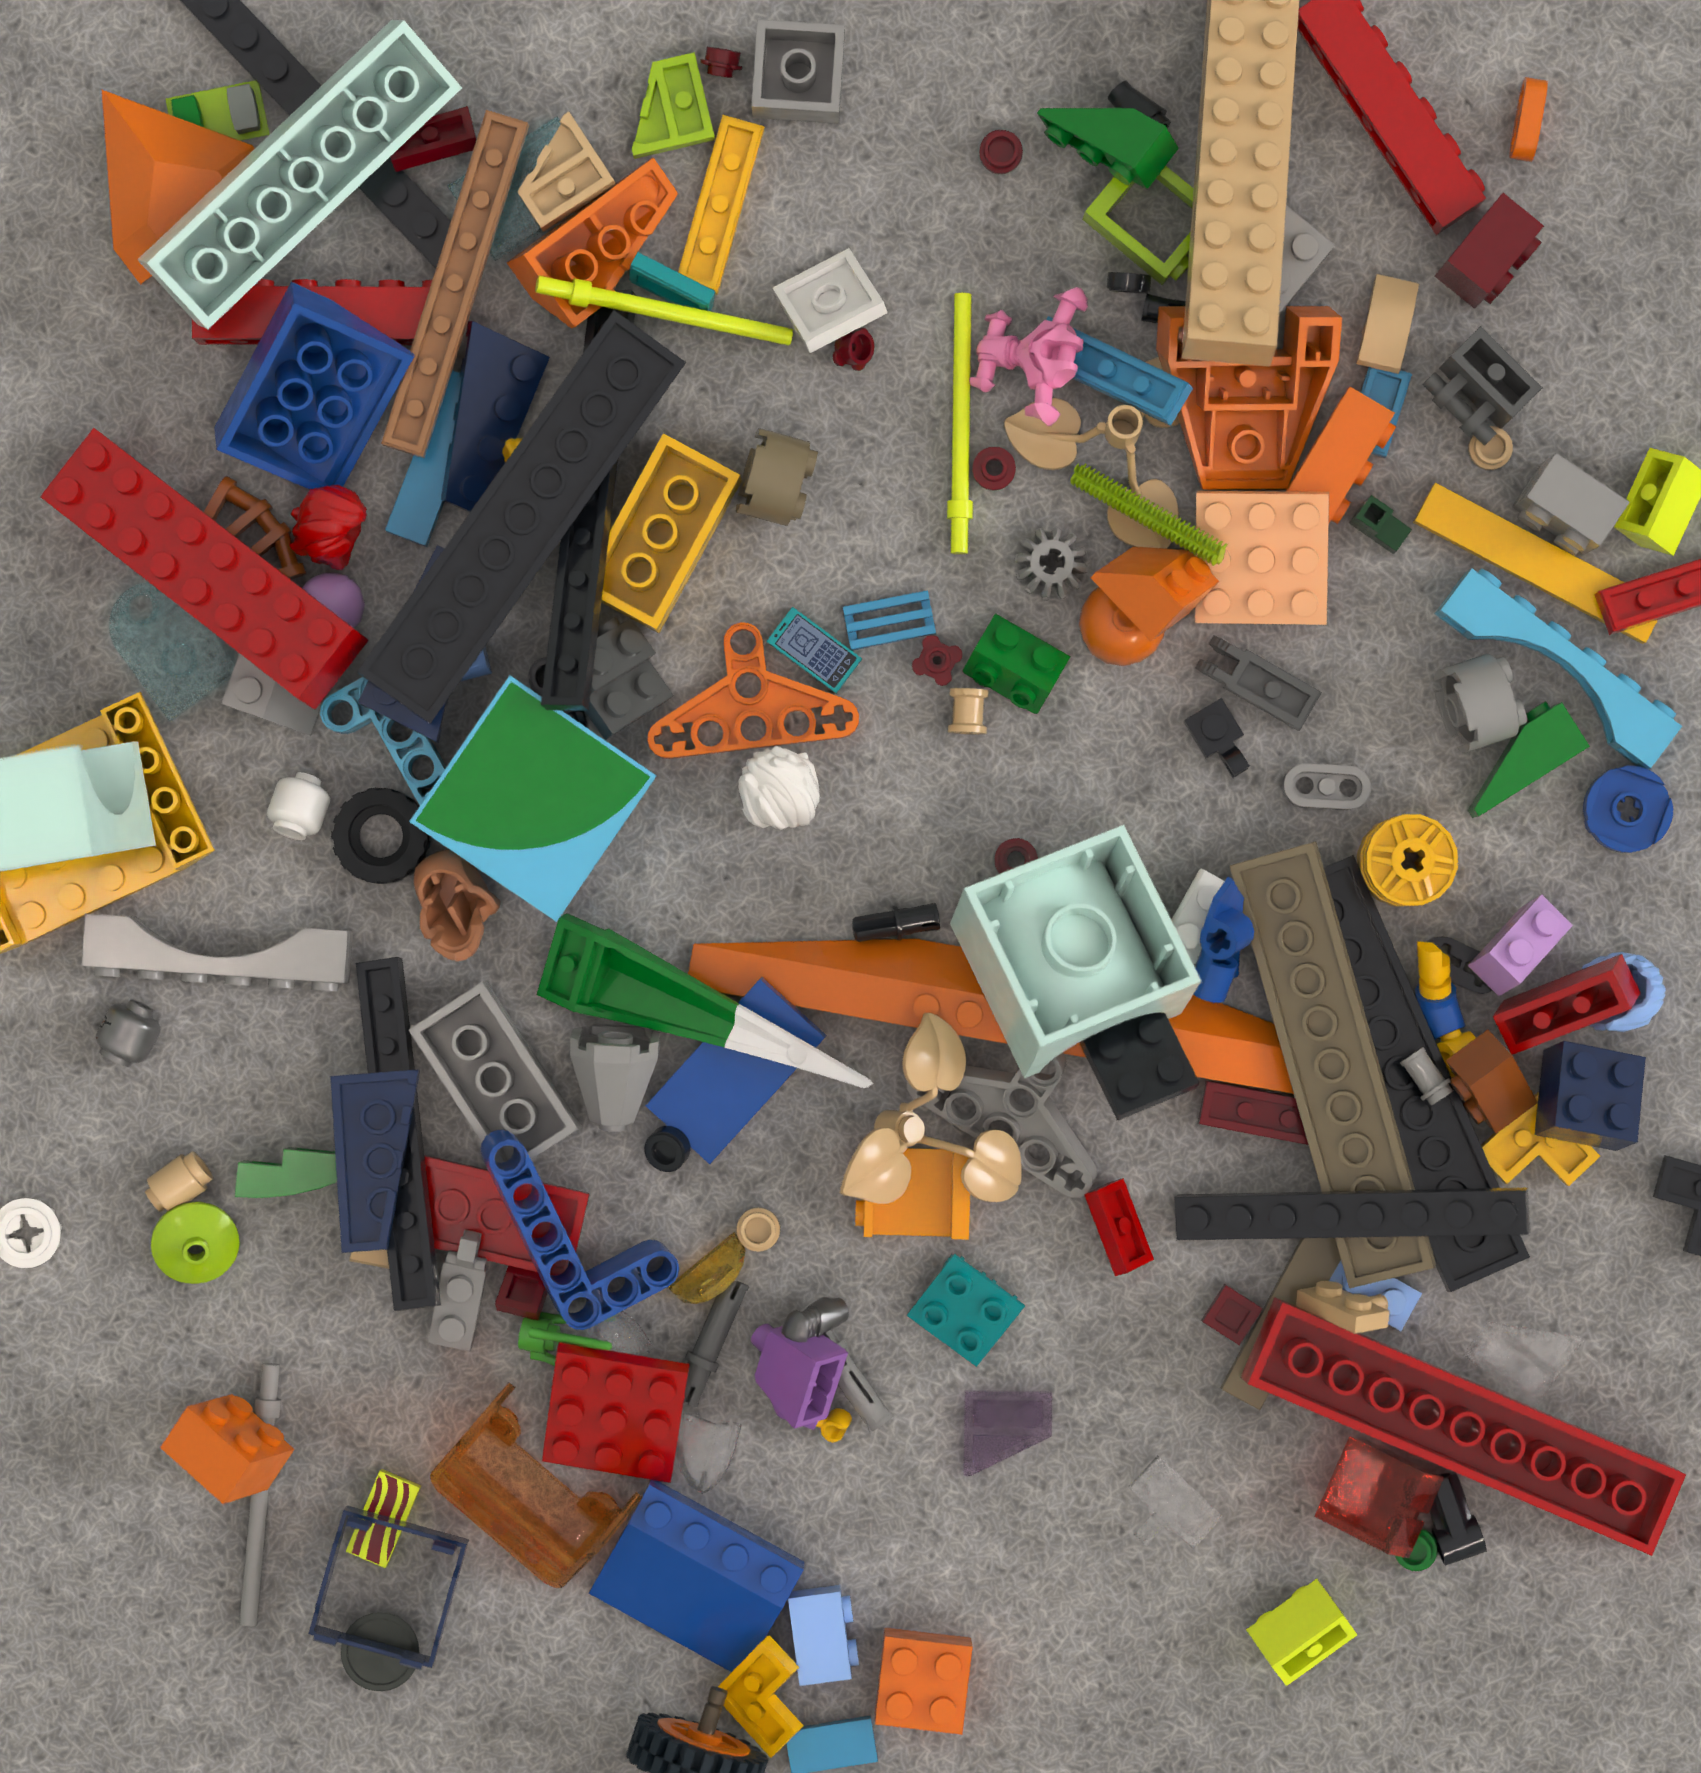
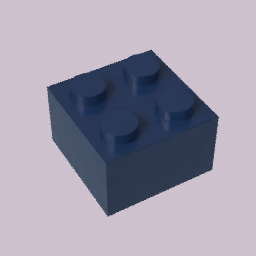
M1562 1041L1543 1050L1534 1135L1613 1151L1638 1143L1646 1057L1569 1041Z

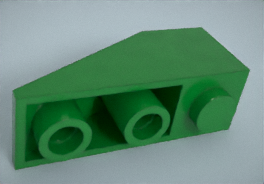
M1041 108L1037 112L1047 128L1044 132L1045 135L1054 144L1061 148L1070 145L1077 149L1078 155L1087 163L1095 167L1099 163L1105 165L1116 179L1126 185H1130L1133 181L1148 189L1179 149L1166 126L1134 108Z

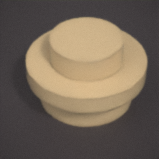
M1490 426L1497 434L1485 446L1474 435L1469 442L1468 451L1471 460L1475 465L1485 470H1495L1502 467L1509 461L1512 455L1513 444L1510 436L1503 429L1496 426Z
M752 1208L743 1213L738 1220L737 1236L741 1244L747 1249L757 1252L765 1251L777 1242L780 1234V1224L777 1217L771 1211L765 1208Z

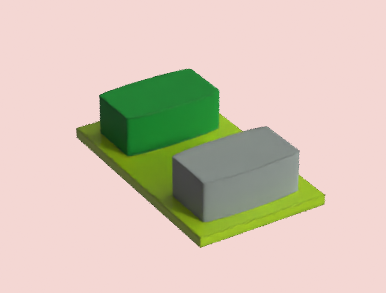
M256 80L165 98L169 115L239 141L270 135L260 84Z

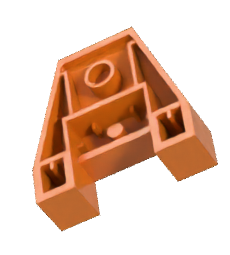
M1185 306L1159 307L1156 351L1162 369L1188 382L1193 387L1177 416L1200 487L1203 490L1287 489L1339 362L1342 317L1329 306H1286L1283 349L1275 350L1269 367L1182 359Z

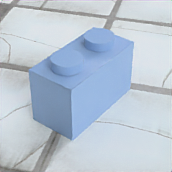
M840 1585L792 1591L788 1598L796 1664L800 1667L797 1670L799 1686L852 1679L851 1666H858L859 1658L856 1639H847L845 1623L854 1622L850 1595L842 1596Z

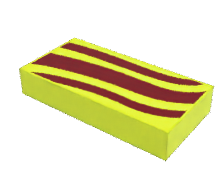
M381 1469L363 1510L406 1522L421 1485ZM372 1523L368 1531L355 1528L346 1552L386 1568L402 1531Z

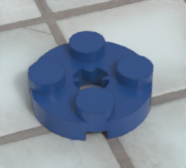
M1627 765L1607 770L1592 782L1585 794L1583 802L1585 828L1599 844L1612 851L1632 853L1647 849L1652 844L1661 840L1667 833L1673 818L1672 799L1669 798L1668 791L1663 786L1665 784L1660 777L1646 768ZM1625 797L1633 798V807L1639 809L1636 819L1633 816L1629 817L1630 822L1622 820L1620 818L1621 812L1617 810L1618 802L1624 803Z

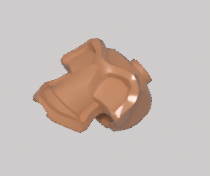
M450 849L437 851L422 860L414 872L415 891L422 906L420 929L424 938L431 939L430 944L432 948L449 960H466L476 953L484 932L483 922L500 908V900L488 890L486 883L475 866Z

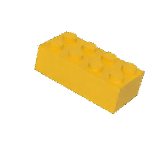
M663 433L609 532L601 603L660 633L742 482L741 475Z

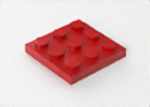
M559 1342L542 1461L671 1483L690 1364Z

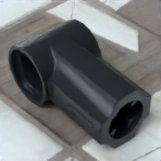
M1453 1471L1441 1473L1420 1482L1419 1484L1434 1525L1432 1534L1437 1541L1438 1553L1443 1564L1446 1566L1487 1552L1483 1534L1474 1514L1471 1515L1457 1473Z

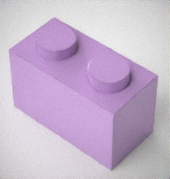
M1540 895L1521 907L1468 966L1498 996H1501L1521 984L1573 925L1543 895Z

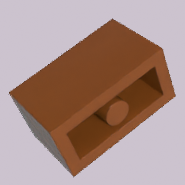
M1488 1029L1446 1060L1454 1074V1077L1449 1080L1450 1084L1457 1094L1466 1101L1463 1103L1465 1110L1476 1124L1479 1125L1485 1121L1495 1134L1538 1103L1512 1054Z

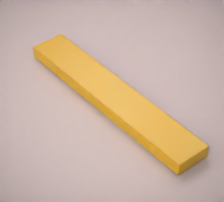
M1437 483L1432 485L1413 521L1418 526L1604 624L1605 622L1595 594L1600 590L1625 583ZM1658 620L1621 631V633L1644 644L1647 642Z

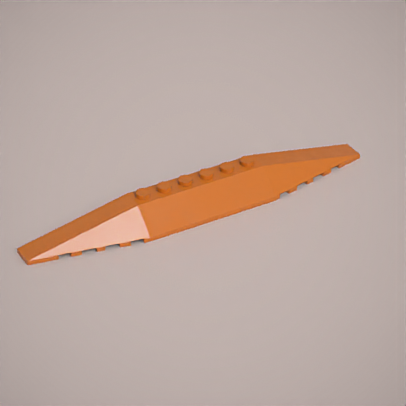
M873 939L861 942L856 940L693 944L688 974L720 993L744 997L756 982L763 977L794 1006L918 1028L924 1013H932L946 1021L955 1030L957 1035L1007 1044L960 946L921 939ZM1195 995L1191 997L1180 1015L1168 1019L1196 1077L1294 1094L1274 1023L1223 1003L1205 1001ZM1080 1043L1073 1045L1063 1052L1064 1054L1086 1058Z

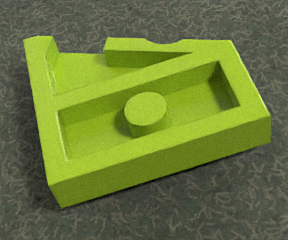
M695 52L652 62L646 96L643 99L637 134L632 146L634 159L715 140Z

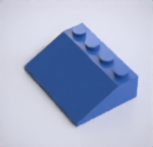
M291 282L214 427L216 450L309 490L330 485H340L343 487L411 364L414 353L331 299Z
M650 1480L589 1594L732 1672L767 1636L804 1570V1561L656 1480Z

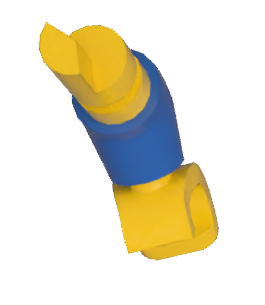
M1417 941L1418 973L1420 978L1419 984L1415 988V996L1434 1039H1441V1042L1436 1044L1449 1074L1453 1078L1454 1074L1446 1060L1476 1037L1471 1031L1462 1033L1460 1030L1466 1025L1457 999L1456 987L1451 982L1449 956L1443 953L1434 943Z

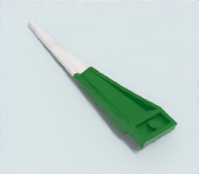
M568 913L560 916L536 995L572 1012L721 1046L793 1066L861 1088H866L873 1084L867 1077L609 928L606 930L601 929Z

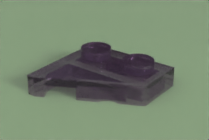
M964 1390V1476H972L1052 1437L1051 1391Z

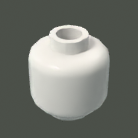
M297 772L295 777H286L278 781L267 809V816L274 824L272 827L274 831L295 840H305L307 835H315L319 832L330 804V796L320 787L321 780L307 773Z

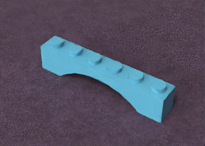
M1473 568L1465 572L1434 614L1468 640L1492 639L1516 643L1538 651L1558 663L1578 681L1592 700L1603 724L1607 744L1636 766L1646 769L1651 768L1682 727V725L1674 720L1676 713L1661 701L1655 699L1651 703L1640 695L1641 687L1628 676L1620 673L1616 677L1604 668V665L1607 663L1606 660L1592 649L1585 647L1582 651L1569 641L1572 637L1571 634L1562 626L1553 621H1550L1547 625L1536 617L1534 613L1537 609L1526 599L1519 595L1511 598L1499 589L1502 583L1490 572L1484 569H1480L1477 572Z

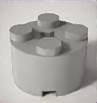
M1484 654L1435 672L1434 681L1442 679V689L1435 691L1437 706L1450 738L1459 736L1464 745L1457 747L1460 752L1468 753L1515 737L1519 726L1527 723V715L1522 702L1514 698L1510 682L1513 681V674L1505 657L1495 659L1490 654Z

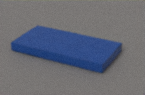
M763 977L738 1002L815 1048L827 1036ZM702 1042L645 1106L667 1126H672L682 1131L688 1138L690 1147L711 1164L797 1068Z

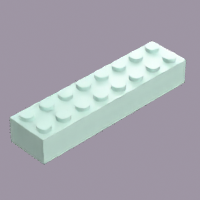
M391 20L137 260L197 325L209 329L455 96L462 87L404 20Z

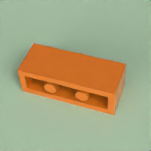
M1348 387L1286 491L1329 492V523L1332 521L1338 524L1351 503L1345 499V496L1352 484L1355 483L1361 486L1374 465L1367 460L1376 445L1383 449L1393 434L1396 426L1390 423L1395 413L1354 388Z

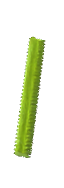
M1078 463L1074 468V474L1070 482L1076 488H1080L1081 491L1084 490L1090 496L1093 495L1099 501L1102 500L1108 506L1111 505L1113 509L1120 510L1122 514L1129 515L1130 519L1138 521L1139 524L1143 523L1144 527L1152 528V531H1156L1158 535L1161 533L1162 537L1165 536L1172 543L1175 542L1181 548L1188 549L1190 553L1193 551L1195 556L1202 557L1204 561L1211 562L1213 566L1219 565L1223 561L1227 543L1224 546L1222 545L1223 541L1217 543L1218 538L1212 541L1214 536L1212 535L1208 538L1209 533L1203 536L1204 530L1201 533L1199 532L1200 528L1194 530L1195 525L1190 527V522L1185 525L1186 520L1180 523L1182 518L1176 519L1177 515L1171 518L1172 512L1167 514L1168 510L1163 511L1164 507L1158 509V504L1153 507L1155 502L1150 504L1149 499L1144 502L1145 497L1141 499V494L1135 496L1136 492L1132 494V489L1126 491L1127 486L1125 488H1122L1123 484L1117 486L1118 481L1113 483V478L1108 481L1109 476L1104 478V473L1099 476L1100 471L1095 473V468L1091 470V466L1086 468V463L1081 466Z

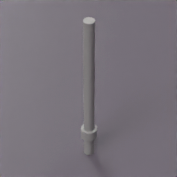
M262 1363L260 1396L255 1398L254 1413L265 1423L275 1426V1418H280L281 1399L277 1398L280 1364ZM269 1488L268 1490L251 1495L239 1621V1625L257 1626Z

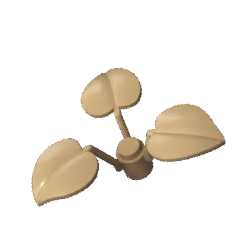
M1159 357L1146 361V363L1163 370ZM1052 398V406L1061 415L1051 426H1047L1035 417L1025 416V408L1005 419L1004 429L1013 448L1029 463L1046 470H1057L1070 466L1076 459V443H1084L1099 434H1105V438L1111 446L1117 449H1125L1128 482L1132 489L1131 493L1136 492L1135 496L1141 494V499L1145 497L1144 502L1149 499L1150 504L1155 502L1153 507L1158 504V509L1164 507L1163 511L1168 510L1167 514L1173 513L1171 518L1177 515L1176 519H1178L1177 500L1172 490L1163 481L1151 479L1138 486L1135 464L1136 447L1134 445L1139 438L1144 415L1150 424L1160 428H1168L1180 424L1178 416L1172 425L1169 426L1138 411L1133 406L1120 405L1110 412L1107 423L1099 422L1095 428L1084 434H1078L1081 427V419L1076 409L1062 399ZM1111 505L1108 506L1107 521L1114 535L1125 544L1151 548H1168L1170 546V539L1167 540L1165 536L1162 537L1161 533L1158 535L1156 531H1152V528L1148 529L1147 526H1143V523L1139 524L1138 521L1130 519L1129 515L1126 516L1120 510L1117 511Z
M932 1013L923 1014L920 1025L909 1039L903 1056V1072L908 1083L918 1091L928 1092L909 1103H901L900 1111L885 1110L878 1115L874 1124V1130L861 1141L849 1162L840 1189L842 1195L878 1204H887L899 1199L907 1189L911 1178V1164L903 1153L907 1147L917 1143L968 1157L969 1160L961 1171V1181L965 1189L979 1200L1002 1202L1013 1197L1018 1191V1186L1021 1183V1156L1017 1143L1008 1133L997 1129L984 1131L976 1138L973 1150L964 1146L925 1136L924 1123L913 1112V1109L936 1098L938 1089L944 1091L956 1089L965 1073L966 1054L964 1046L955 1030L940 1017Z

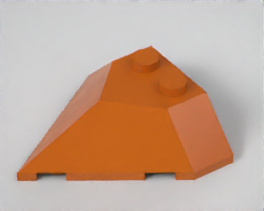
M102 90L113 249L141 285L152 275L137 259L255 148L253 145Z

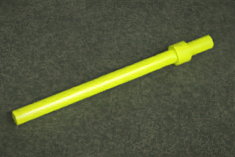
M539 275L536 282L535 293L568 299L570 305L587 308L588 304L788 346L791 344L793 337L792 328L592 287V282L576 278L572 282Z
M970 293L954 294L951 500L947 501V519L951 520V554H968V520L973 519V501L969 500V378L971 374L972 294Z

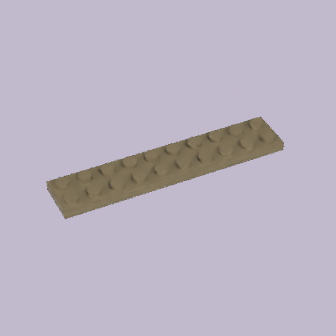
M1317 842L1230 865L1234 882L1244 897L1243 914L1248 916L1253 923L1254 938L1251 944L1321 1191L1415 1190ZM1428 1236L1335 1238L1349 1289L1433 1269L1436 1266Z

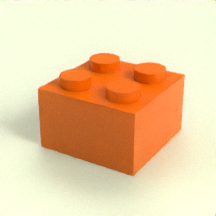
M233 1394L187 1406L160 1447L222 1504L268 1490L295 1450L284 1440V1435L278 1428L262 1421L252 1412V1406L245 1399Z
M884 1628L874 1714L875 1725L962 1735L973 1648L971 1638Z

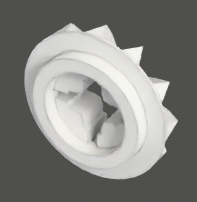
M30 1198L17 1199L3 1206L0 1209L1 1259L19 1268L36 1267L50 1260L61 1245L62 1225L55 1215V1210L48 1207L41 1200ZM24 1214L25 1220H28L30 1227L43 1228L44 1232H40L32 1237L30 1249L24 1238H10L9 1235L23 1228Z

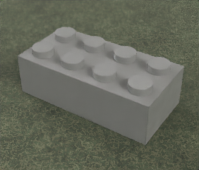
M487 981L477 984L408 1030L481 1143L485 1136L492 1131L507 1130L513 1133L522 1143L532 1160L582 1127ZM510 1145L501 1147L495 1154V1162L502 1163L509 1160L513 1155L514 1147Z

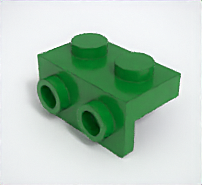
M995 613L963 668V673L973 678L979 685L988 687L1008 698L1017 707L1038 714L1071 656Z

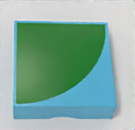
M509 675L409 822L557 922L654 781L656 775L562 710H546L541 705L542 697Z

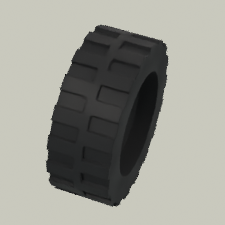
M369 788L366 791L352 795L353 798L348 802L345 801L340 807L341 811L339 814L335 815L333 821L335 823L334 830L331 831V839L334 841L333 850L335 856H338L341 861L340 864L354 877L376 884L398 882L412 875L419 863L426 858L425 855L431 842L429 841L428 834L409 822L419 808L417 802L404 793L389 788ZM379 814L393 817L400 824L403 832V839L399 849L394 854L383 858L374 857L367 853L360 841V831L365 821Z

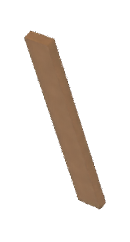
M489 110L485 112L410 350L414 353V358L400 382L381 442L385 447L425 459L528 132V122Z

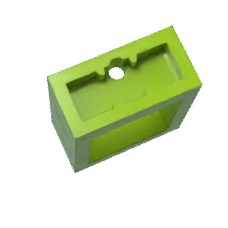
M1165 166L1156 179L1192 208L1194 188ZM1113 177L1087 208L1082 220L1161 285L1169 277L1177 281L1188 268L1189 257L1187 255L1190 248V233L1166 262H1162L1108 217L1135 184L1132 181L1130 185H1126Z

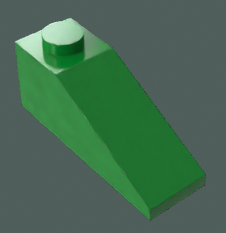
M1544 701L1526 712L1528 722L1521 725L1517 735L1510 739L1469 807L1468 812L1472 818L1481 816L1590 747L1562 702L1550 707Z

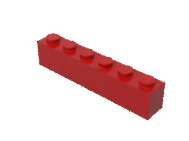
M1311 0L1299 8L1298 31L1434 233L1438 235L1480 207L1486 199L1482 193L1485 191V186L1481 178L1473 169L1467 171L1458 157L1461 155V151L1454 138L1449 133L1443 135L1434 122L1437 116L1429 101L1424 97L1419 99L1411 88L1412 78L1407 68L1400 61L1396 63L1393 61L1386 50L1388 42L1382 31L1376 25L1370 27L1362 15L1364 11L1362 2L1360 0Z
M260 279L209 329L197 325L192 319V339L199 345H258L289 286H274L273 280ZM295 279L291 282L331 299L400 345L412 346L432 280L422 281V287H405L404 281L392 279L378 281V287H361V281L352 279L336 280L335 286H318V281L310 279Z

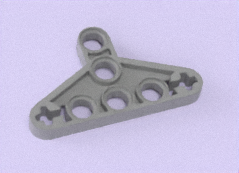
M1063 1052L1052 1059L1056 1066L1055 1073L1049 1075L1039 1072L1025 1079L1019 1068L1015 1073L966 1065L965 1073L959 1086L950 1091L946 1101L941 1098L945 1091L938 1089L936 1098L923 1104V1106L974 1138H977L984 1131L992 1130L991 1123L993 1121L1003 1120L1007 1122L1013 1129L1011 1137L1017 1143L1020 1151L1021 1168L1066 1196L1079 1198L1090 1192L1097 1176V1168L1049 1096L1060 1081L1066 1067V1057ZM907 1081V1090L912 1098L917 1099L928 1092L914 1089ZM1016 1089H1025L1033 1095L1035 1103L1030 1106H1022L1014 1100L1012 1092ZM958 1097L971 1099L976 1106V1111L971 1114L960 1112L954 1104V1099ZM1031 1144L1045 1146L1050 1153V1158L1044 1161L1034 1159L1028 1152V1146ZM1059 1153H1061L1065 1157L1056 1171L1053 1167ZM1075 1170H1078L1082 1173V1177H1079L1076 1181L1069 1178L1070 1173L1072 1174Z

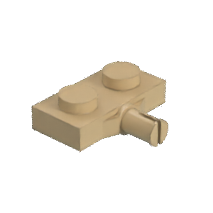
M1319 1281L1316 1283V1287L1297 1290L1296 1307L1354 1334L1388 1327V1301L1382 1294L1370 1297L1352 1294L1343 1290V1286L1340 1283L1333 1281Z

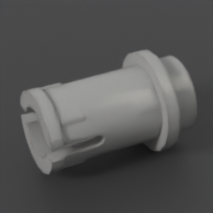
M1422 1047L1400 1063L1405 1067L1422 1092L1423 1096L1420 1097L1422 1101L1427 1099L1432 1106L1453 1090L1449 1086L1450 1079L1445 1080L1425 1052L1424 1047Z

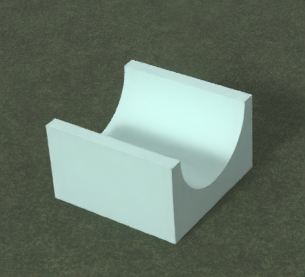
M138 741L81 750L80 745L0 758V872L156 846Z
M1124 825L964 888L950 922L1024 1079L1039 1073L1052 1059L1073 1045L1118 1023L1150 1013H1165L1168 1019L1180 1015L1201 983V979Z

